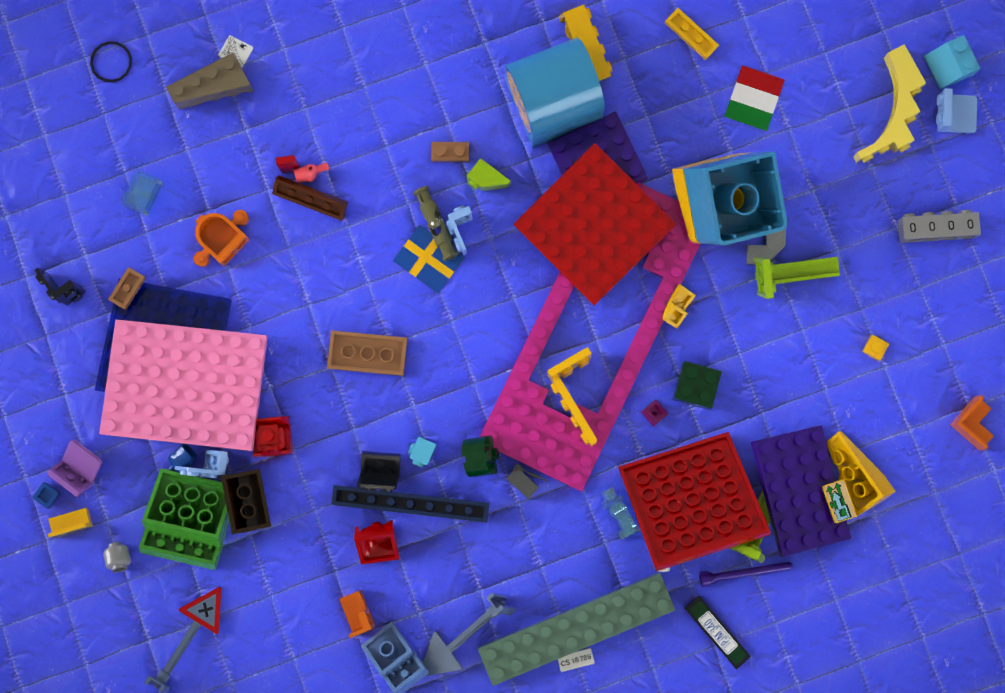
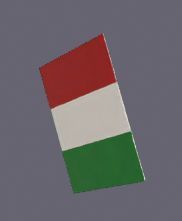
M742 65L724 117L767 131L785 79Z

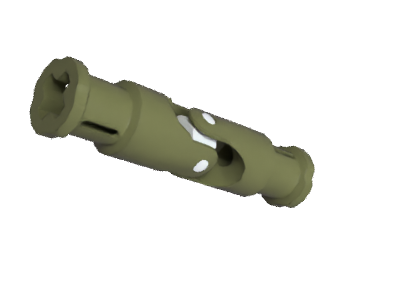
M424 186L415 190L413 195L417 197L420 203L419 208L423 217L428 222V227L436 246L440 248L443 254V261L457 257L459 253L454 249L451 242L452 237L440 216L435 200H432L429 187ZM441 228V232L437 234L435 229Z

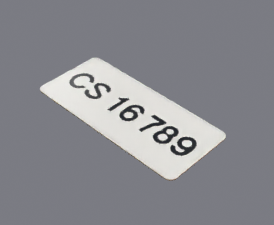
M591 648L577 651L558 659L561 672L595 663Z

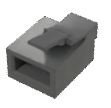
M517 463L506 479L529 499L539 487L523 473L524 471L534 478H540L546 482L549 481L534 473L527 472Z

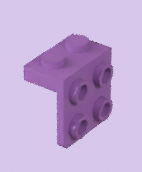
M73 439L69 442L62 460L50 468L47 475L74 496L79 497L92 487L102 465V460Z

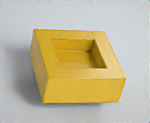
M871 335L862 352L880 361L889 343Z

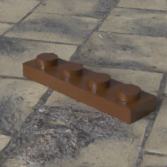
M279 175L275 178L273 195L342 221L344 219L348 205L347 201Z

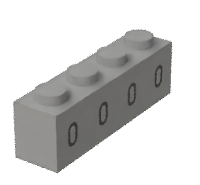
M962 210L957 214H953V211L941 212V215H934V212L922 213V216L908 213L904 214L897 221L899 243L971 239L981 235L979 212L972 213V210Z

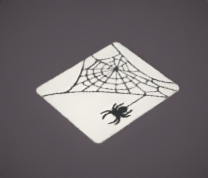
M229 35L218 56L223 58L234 53L241 67H243L253 47Z

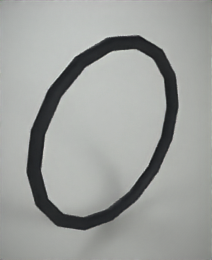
M108 41L100 44L94 49L90 58L92 73L104 82L122 80L128 75L132 66L130 51L118 42ZM108 44L122 47L129 57V67L121 77L113 80L100 77L93 67L94 55L102 46Z

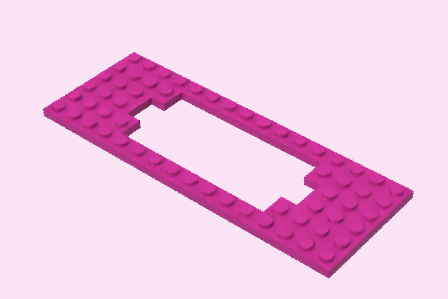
M637 183V185L676 223V226L647 253L648 257L642 268L662 277V280L598 414L576 404L597 438L596 444L591 447L589 443H584L580 436L582 431L579 427L575 428L570 419L571 417L543 405L549 390L529 381L574 288V285L561 272L480 437L491 435L494 442L493 446L499 452L581 492L664 321L662 317L665 308L677 286L681 285L700 246L698 243L691 242L688 237L679 201L641 183Z

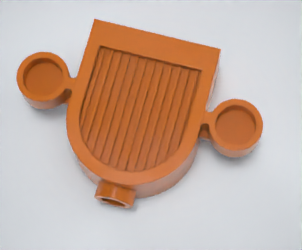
M237 210L234 212L231 221L219 213L202 214L196 220L195 236L198 243L204 249L195 253L193 257L194 263L199 267H206L210 262L209 255H212L221 265L225 266L250 240L237 227V225H246L249 221V215L244 210Z

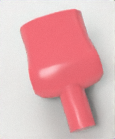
M327 162L320 165L308 164L293 171L297 183H312L318 173L330 170Z

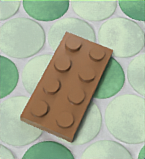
M331 330L327 369L404 376L408 338Z

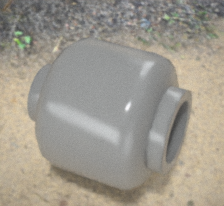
M120 542L109 544V547L103 552L106 568L114 573L125 571L131 563L128 546Z

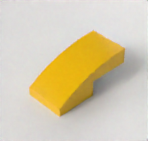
M679 284L665 308L662 319L677 329L688 313L685 310L696 295Z

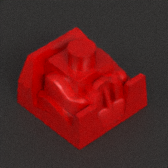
M290 416L256 419L257 424L253 447L254 458L293 454Z
M393 520L386 524L374 522L371 526H367V528H363L361 531H359L358 526L355 527L354 540L361 564L400 560Z

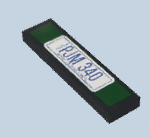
M700 596L696 597L684 608L736 670L751 657Z

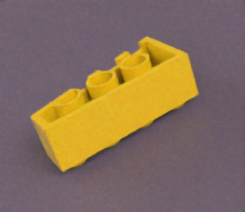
M583 4L563 12L559 16V20L561 23L565 22L566 24L565 33L567 38L571 40L578 37L582 41L594 65L598 79L601 81L612 76L610 73L612 72L610 62L605 60L604 54L606 52L603 44L598 42L597 37L599 33L596 26H592L590 21L592 18L591 12Z

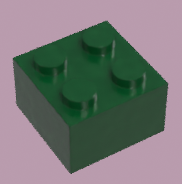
M687 361L682 362L672 400L707 410L712 409L722 371Z

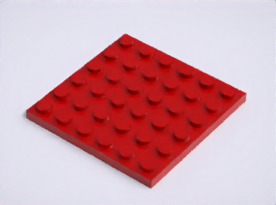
M594 143L513 225L595 306L676 226V223Z
M729 432L618 467L655 571L771 535L769 526Z

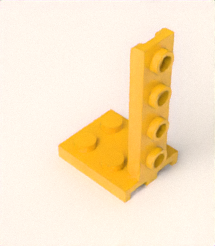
M586 347L547 370V376L552 382L550 386L556 395L559 393L563 399L560 403L564 410H569L573 417L570 419L575 428L579 427L582 434L580 436L585 444L589 443L592 447L596 444L597 438L560 378L561 376L566 378L573 373L574 368L579 366L581 369L590 363L592 353Z

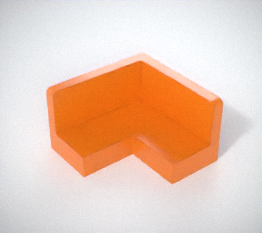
M982 395L974 396L950 424L979 451L986 450L989 447L987 445L988 442L994 437L980 424L981 420L992 409L982 401L984 399Z
M361 590L340 598V603L352 630L348 634L350 638L375 627Z

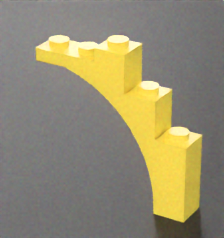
M905 44L888 52L883 58L893 83L894 99L891 116L878 140L874 144L858 151L853 156L856 163L860 161L865 163L873 159L874 154L879 152L881 155L889 151L890 148L893 153L898 150L902 153L911 148L910 144L915 140L907 124L917 119L916 116L921 112L913 96L922 92L926 82Z

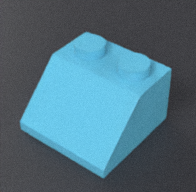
M964 35L943 44L924 56L939 90L969 78L981 69Z

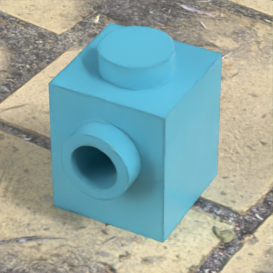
M418 437L416 443H412L408 454H411L410 459L413 460L412 464L421 468L424 465L429 466L437 444Z

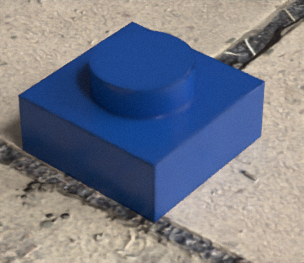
M43 482L32 498L45 508L50 509L61 492L48 483Z

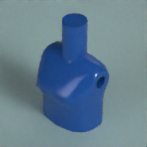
M182 444L175 452L169 455L168 460L171 465L167 470L180 473V470H175V466L190 467L191 463L197 458L196 453L189 445Z

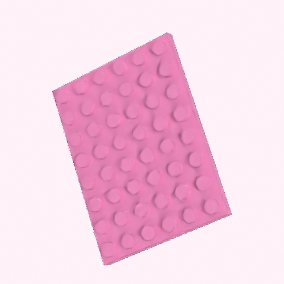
M115 320L99 434L253 451L268 336Z

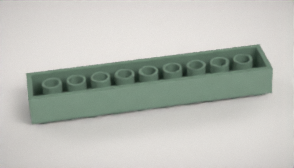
M657 572L478 647V651L492 686L673 612L675 607L661 574Z

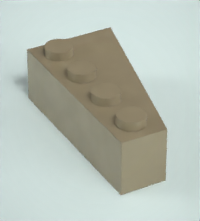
M234 53L166 86L174 104L179 109L254 91Z

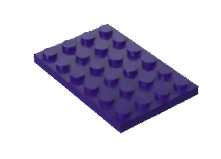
M822 425L750 442L780 557L851 539L847 520L834 523L822 486L836 481Z

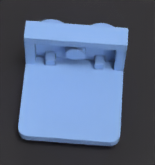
M945 88L937 96V131L974 133L977 123V97L952 95L953 89Z
M463 205L455 208L453 213L448 214L446 224L450 235L454 234L456 237L453 240L458 253L462 251L463 255H466V247L457 226L473 219L469 206L464 207Z
M206 450L203 469L175 466V470H180L181 475L217 478L218 475H225V469L229 463L228 452Z

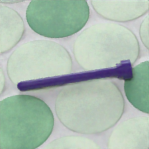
M791 562L714 574L708 571L699 572L701 587H707L713 584L714 581L790 570L793 565Z

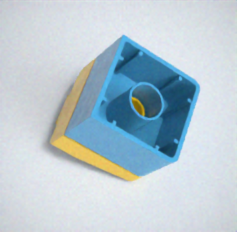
M775 151L737 153L672 169L676 194L691 242L725 246L783 231L787 227V217Z

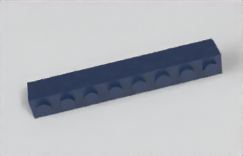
M337 485L333 486L331 505L486 523L488 522L490 504L381 490H363L362 488Z

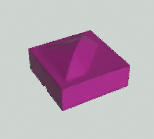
M656 399L641 412L653 427L668 414Z

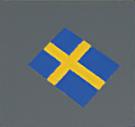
M419 225L393 262L439 294L465 257L459 253L457 257L443 261V254L440 248L436 246L432 234Z

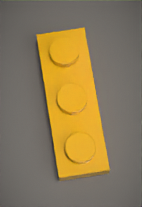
M679 8L665 20V24L705 61L719 47L718 43Z

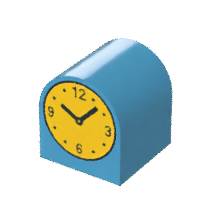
M578 37L504 66L506 85L532 148L558 139L603 118L605 103L600 82L591 58Z

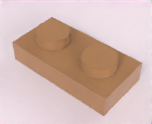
M431 142V162H469V142Z
M128 267L108 300L126 310L146 277Z

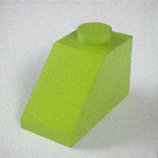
M481 158L467 174L468 185L475 190L509 188L511 185V181Z

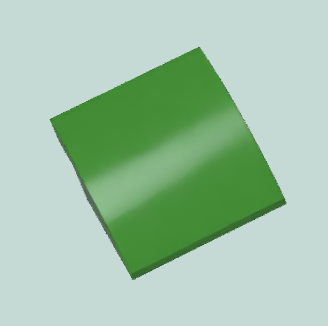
M161 468L142 519L145 531L139 545L140 552L216 570L229 525L222 482L197 476L181 475L179 472Z

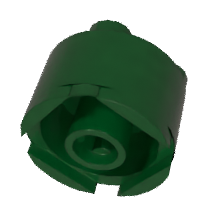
M491 435L469 438L463 441L462 457H466V463H463L468 477L497 474L496 460L499 459V451L497 448H494Z

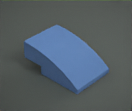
M392 621L361 645L393 693L406 692L430 673L418 654Z

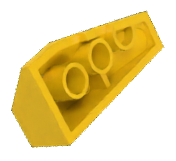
M839 431L826 441L832 461L837 465L840 474L838 478L839 480H845L857 516L868 511L896 492L885 475L842 431Z

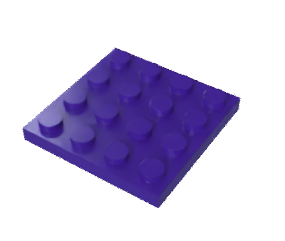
M616 111L547 143L562 175L596 143L636 184L648 179Z

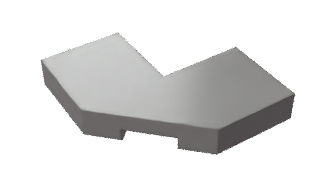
M786 228L783 231L766 235L765 245H747L746 265H755L753 257H765L771 260L786 246Z

